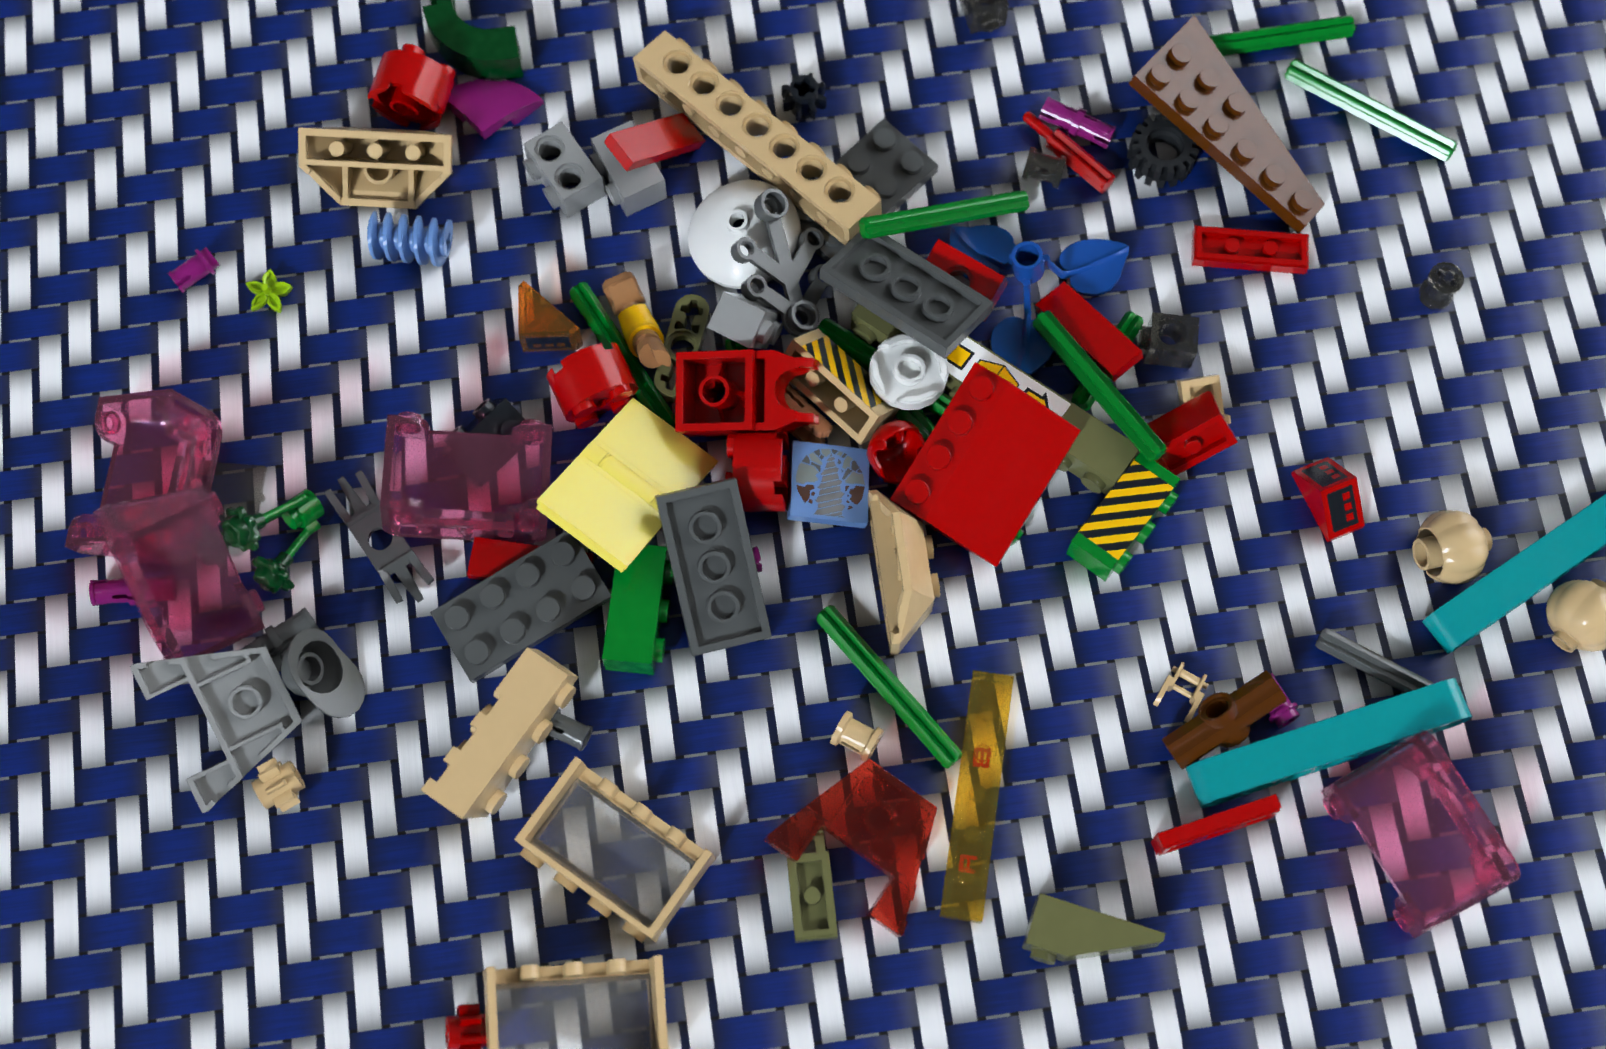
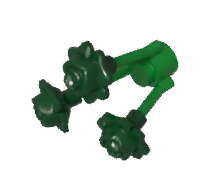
M304 489L284 504L263 514L259 512L253 515L248 514L242 506L236 509L233 507L227 508V517L224 518V522L221 524L223 532L214 528H208L205 522L201 524L203 534L194 539L198 554L203 558L204 562H217L223 568L228 566L227 555L229 553V546L239 547L243 552L248 549L252 551L258 550V541L261 539L258 530L264 528L267 523L282 516L285 523L291 529L302 528L303 531L285 552L281 551L275 559H265L264 557L257 556L251 561L252 565L256 568L253 575L254 581L263 590L271 591L272 594H275L280 589L288 592L295 587L290 580L287 569L294 562L292 557L309 536L321 528L317 519L324 515V509L317 496L310 490Z

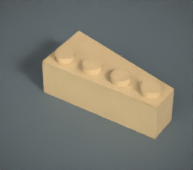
M527 647L494 691V697L498 701L494 706L488 704L478 712L470 723L472 736L469 740H464L458 747L453 746L443 759L447 763L445 772L437 782L429 778L421 791L461 819L488 817L489 814L494 815L507 798V794L504 791L512 778L518 779L528 767L530 758L527 755L535 743H542L552 730L553 723L550 720L559 707L561 709L566 707L576 692V687L573 685L578 676L539 649Z

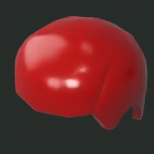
M903 420L891 421L878 427L873 433L867 447L868 461L885 483L900 484L918 455L920 448L923 447L925 440L919 429L912 422Z

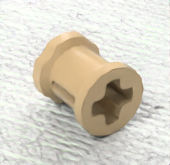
M846 711L839 721L830 743L834 746L841 744L860 754L861 760L867 763L874 753L884 730L879 727L874 730L854 719L853 713Z

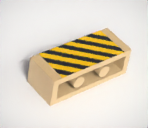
M819 329L794 338L784 354L789 356L819 360V370L809 371L804 375L796 376L790 382L858 444L861 445L869 441L875 430L891 422L899 411L898 408L889 406L876 395L870 384L869 373Z

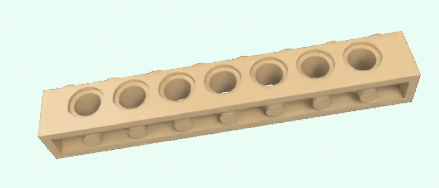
M664 30L633 57L637 77L641 83L679 113L683 112L691 123L766 183L783 191L796 207L844 245L860 232L859 220L861 218L882 214L881 198L871 186L860 184L843 164L838 163L836 165L816 143H808L798 135L792 124L785 120L781 122L771 113L764 102L758 99L756 101L745 93L737 81L734 79L728 80L720 74L716 66L709 59L704 58L702 60L693 53L691 47L683 39H676ZM817 177L815 180H808L809 178ZM837 199H846V200L843 201V202H836V201H835V200H837Z

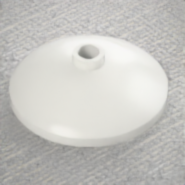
M740 180L716 189L701 202L690 222L688 244L695 264L708 279L721 286L733 289H741L742 282L754 274L762 276L766 282L773 280L750 262L745 264L736 262L731 255V247L740 238L748 237L756 243L757 248L775 260L766 224L756 216L754 202L765 190L770 188L780 190L779 188L763 181ZM785 194L789 202V209L781 218L793 259L799 247L798 237L801 234V224L795 206ZM765 204L767 210L772 213L770 206ZM739 219L744 220L741 226L733 227L735 221ZM740 245L741 252L748 256L747 248ZM750 283L751 288L757 287L756 284Z

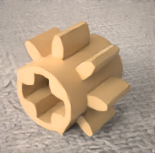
M274 757L256 767L259 772V778L252 781V787L266 809L275 805L283 813L300 803L298 792L305 788V784L291 761L281 764Z

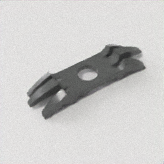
M360 470L355 475L371 502L367 506L343 476L337 479L355 513L349 515L331 489L325 491L324 494L367 555L396 604L402 602L403 599L390 577L393 573L397 575L400 582L418 603L424 598L406 565L411 563L415 571L428 585L434 581V578L402 536L375 494L363 471ZM380 529L389 531L392 534V542L387 548L376 550L370 546L369 538L373 532Z

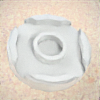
M898 334L884 340L872 356L869 365L870 384L876 395L889 406L901 410H919L933 404L943 394L949 376L947 358H942L907 334Z

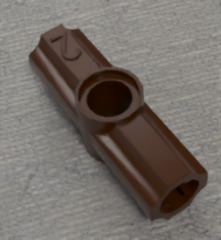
M1265 670L1231 694L1219 692L1208 696L1199 706V715L1164 737L1162 742L1183 770L1218 746L1230 748L1241 744L1250 733V725L1285 703L1287 698L1271 674Z

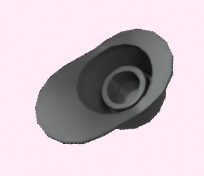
M317 628L303 629L297 633L290 642L288 649L280 654L282 660L281 676L286 687L294 694L307 697L316 708L327 716L335 718L350 717L360 709L364 701L365 685L361 673L326 632Z

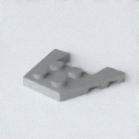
M266 646L141 662L130 666L146 700L188 681L227 758L186 779L202 814L209 811L302 722Z

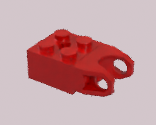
M748 349L676 352L675 432L690 437L727 436L737 432L786 431L789 433L803 426L819 425V415L801 413L790 409L785 398L786 387L789 382L796 376L804 375L809 371L819 370V360L815 358L792 357L776 350L755 351ZM725 388L724 397L721 400H718L717 394L724 392Z

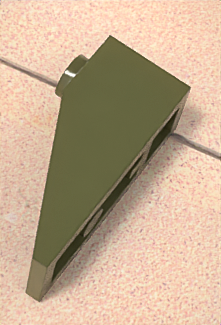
M1040 893L1035 899L1022 949L1031 951L1030 958L1033 960L1055 965L1056 960L1064 962L1157 947L1163 942L1165 933Z

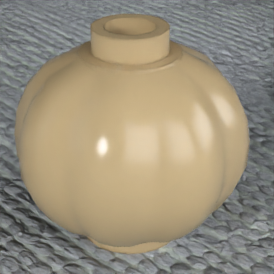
M1446 510L1434 513L1425 519L1418 530L1416 540L1413 542L1412 552L1417 566L1421 570H1425L1429 577L1441 583L1458 585L1472 581L1480 575L1493 543L1490 532L1486 528H1482L1473 516L1458 510Z
M1592 579L1591 581L1572 580L1557 586L1551 593L1547 601L1546 616L1547 623L1554 632L1552 641L1558 647L1569 653H1573L1575 649L1590 652L1606 649V582L1599 579Z

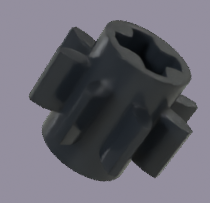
M812 73L800 76L793 74L790 86L782 85L783 111L788 112L791 110L796 121L808 118L815 120L818 108L826 109L825 83H817Z

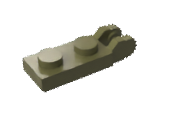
M822 820L812 821L811 834L815 844V852L799 854V829L796 827V823L786 824L789 847L787 867L795 943L838 939L829 851L825 850Z

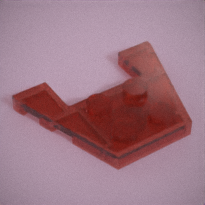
M869 758L767 834L764 841L791 861L797 862L820 827L890 877V880L870 908L867 916L896 937H901L906 929V917L910 902L913 901L917 887L915 883L921 861L925 857L937 807Z

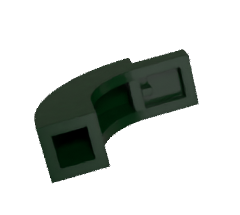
M430 0L431 5L422 6L433 44L440 55L454 68L470 76L487 80H509L524 77L520 45L515 26L481 29L470 26L457 16L455 0Z

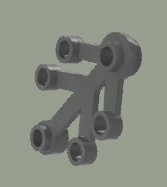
M770 188L756 198L754 211L756 216L766 224L775 260L757 248L756 243L748 237H742L732 245L731 255L740 264L750 262L783 286L785 297L768 287L766 280L762 276L754 274L742 282L741 292L746 299L751 301L760 299L781 314L782 324L786 331L794 337H799L817 329L820 316L816 305L825 288L829 286L826 282L820 281L817 276V272H820V268L824 264H819L809 271L808 282L810 285L803 297L799 286V280L815 251L823 246L824 236L819 229L814 227L803 231L798 237L799 248L792 259L781 218L788 212L789 202L782 191ZM765 204L770 206L772 213L767 210ZM807 235L813 238L814 246L808 242ZM740 245L747 248L748 256L741 252ZM751 282L757 285L758 293L751 289ZM795 314L800 316L802 324L797 321Z

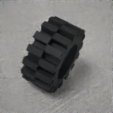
M1156 114L1154 122L1149 116L1144 119L1143 125L1141 123L1137 125L1132 135L1127 152V159H1130L1128 166L1130 170L1136 168L1134 176L1138 180L1144 175L1146 177L1144 184L1148 186L1154 180L1157 181V188H1163L1165 181H1168L1169 187L1176 186L1178 180L1182 183L1186 180L1187 175L1191 173L1198 156V145L1169 119L1163 120V114ZM1155 142L1167 143L1175 148L1177 156L1172 160L1158 159L1150 153L1149 146Z

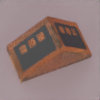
M525 281L518 286V336L523 352L578 350L583 345L578 326Z

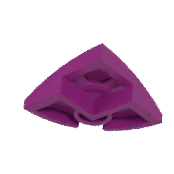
M478 79L454 86L447 107L462 123L467 121L485 140L510 120L517 125L543 105L544 102L536 93L520 84L507 80Z

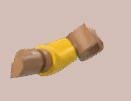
M623 272L607 279L602 284V289L614 316L618 315L624 340L631 353L639 358L642 365L647 368H657L661 365L671 367V357L664 346L663 333L648 307L644 304L647 302L633 273Z

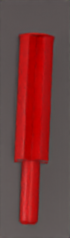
M1030 111L1024 113L1022 120L1046 139V148L1101 194L1111 187L1116 179V176L1062 130L1057 129L1054 132Z

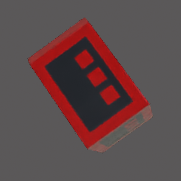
M1329 457L1292 471L1291 475L1327 543L1362 529L1365 526L1356 476Z

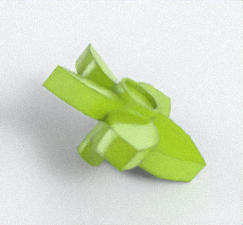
M271 268L263 274L262 283L258 281L246 283L250 292L256 294L251 303L252 311L263 308L267 303L273 311L281 313L282 303L280 298L288 295L293 289L288 283L277 282V278Z

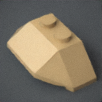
M299 127V167L306 174H309L340 205L417 209L452 174V135L420 130L360 127Z
M868 490V514L890 656L898 655L932 612L934 598L940 597V584L938 574H930L928 559H934L932 536H924L922 522L878 490Z

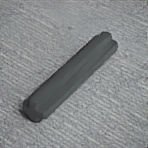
M1329 628L1323 629L1316 641L1315 646L1318 649L1403 693L1433 684L1428 679Z

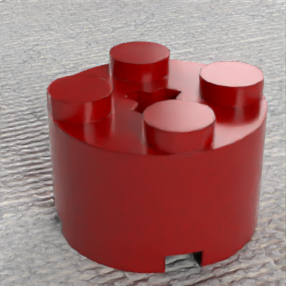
M404 44L402 49L390 50L383 54L368 93V100L373 98L372 107L374 110L398 125L408 127L409 122L412 121L421 123L419 130H432L440 125L454 86L456 72L449 65L438 63L425 56L424 51L420 47Z
M612 342L611 349L605 350L602 343L580 349L560 361L563 368L556 374L551 368L546 375L566 421L575 423L577 429H584L594 425L599 420L598 415L612 410L614 414H618L638 391V385L619 345Z
M737 432L736 434H728L726 447L728 458H732V472H726L725 479L733 477L737 479L744 512H787L789 462L787 461V456L782 455L783 450H789L787 432Z

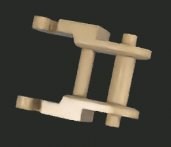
M1181 662L1179 667L1173 666L1171 671L1175 673L1174 676H1167L1153 705L1158 707L1166 691L1170 692L1172 689L1190 698L1189 703L1192 706L1184 719V722L1187 723L1194 716L1205 695L1200 692L1201 688L1207 689L1209 684L1205 682L1208 675L1204 674L1199 678L1184 670L1185 663ZM1178 677L1196 685L1194 692L1192 693L1175 684Z

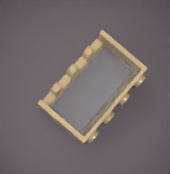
M576 756L514 839L524 847L519 854L538 869L544 863L557 871L553 878L556 882L573 894L578 887L591 896L587 902L588 905L606 918L612 912L626 921L622 929L641 943H643L646 937L655 943L658 941L662 932L706 870L716 860L711 851L708 849L704 850L696 845L682 831L673 825H668L655 816L648 807L639 801L636 802L607 778L597 775Z
M662 955L641 960L626 961V958H618L598 963L574 961L566 962L563 965L540 967L538 964H530L511 969L495 970V967H486L483 971L487 1049H668Z

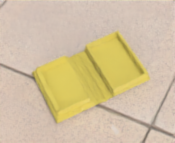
M632 398L537 499L536 503H538L536 509L622 573L662 528L655 496L698 486L717 465L718 460L683 434L675 432L674 427L635 398Z

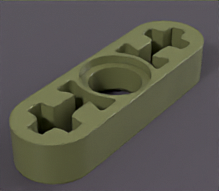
M696 294L685 295L677 301L664 342V346L671 357V367L661 365L657 367L655 373V386L668 403L676 402V385L673 387V390H668L666 387V382H669L672 378L673 366L676 367V355L671 351L673 344L680 340H686L693 345V351H701L708 329L707 326L710 321L709 305L703 297ZM692 308H697L699 315L694 316L691 331L686 329V313H690Z

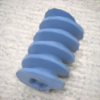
M377 211L372 212L367 227V241L369 252L373 259L381 260L386 256L388 261L396 262L400 257L404 263L409 264L416 259L420 265H426L431 259L433 266L441 267L450 254L453 240L452 220L447 219L444 228L439 229L437 218L432 217L428 228H425L422 216H416L413 226H409L406 214H401L398 224H394L391 212H386L383 222L378 221Z

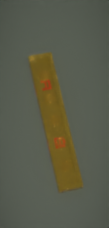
M976 670L972 672L939 917L980 924L983 921L1014 676Z

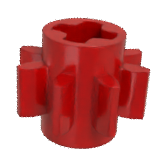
M479 1003L458 1005L455 1016H446L445 1041L447 1049H481V1047H487L485 1014H480Z

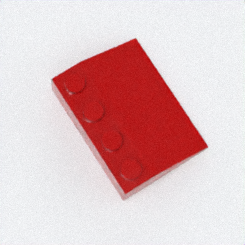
M975 362L890 500L916 517L923 524L997 568L1081 430L1011 382Z

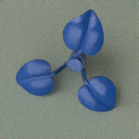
M994 225L952 226L950 230V246L999 274L1001 269L1010 271L1013 267L1015 278L1023 283L1024 319L1009 317L1002 320L991 334L992 352L1028 375L1041 369L1054 352L1033 327L1032 322L1034 319L1031 320V284L1042 278L1045 270L1044 267L1049 268L1061 279L1070 278L1071 287L1077 293L1085 296H1099L1107 293L1117 284L1129 255V245L1105 239L1082 240L1070 244L1062 251L1059 257L1060 265L1063 269L1061 270L1050 260L1048 254L1043 255V251L1037 243L1024 241L1015 246L1012 235L1001 227ZM962 275L964 278L969 280L968 276Z

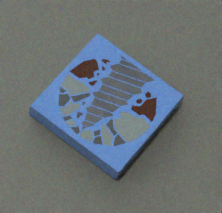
M793 440L789 445L787 520L865 528L868 525L869 490L867 449Z

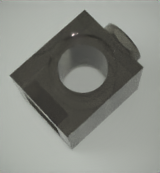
M959 0L971 34L981 31L992 32L1001 26H1006L1009 8L1007 0Z
M1153 312L1148 326H1141L1138 347L1145 350L1144 364L1190 369L1198 350L1200 317ZM1160 337H1170L1176 344H1166Z

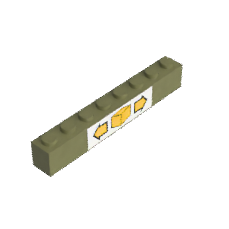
M860 304L851 313V330L854 335L870 345L874 344L878 347L888 338L898 334H905ZM967 336L946 357L948 360L949 376L944 390L949 393L950 397H954L976 362L1011 382L1080 429L1079 436L1058 470L1073 473L1092 492H1102L1107 495L1137 457L1139 451L1128 438L971 337Z

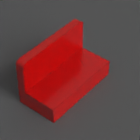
M1211 391L1204 392L1148 423L1149 427L1167 447L1166 452L1156 462L1174 475H1178L1238 443L1235 434L1220 412Z

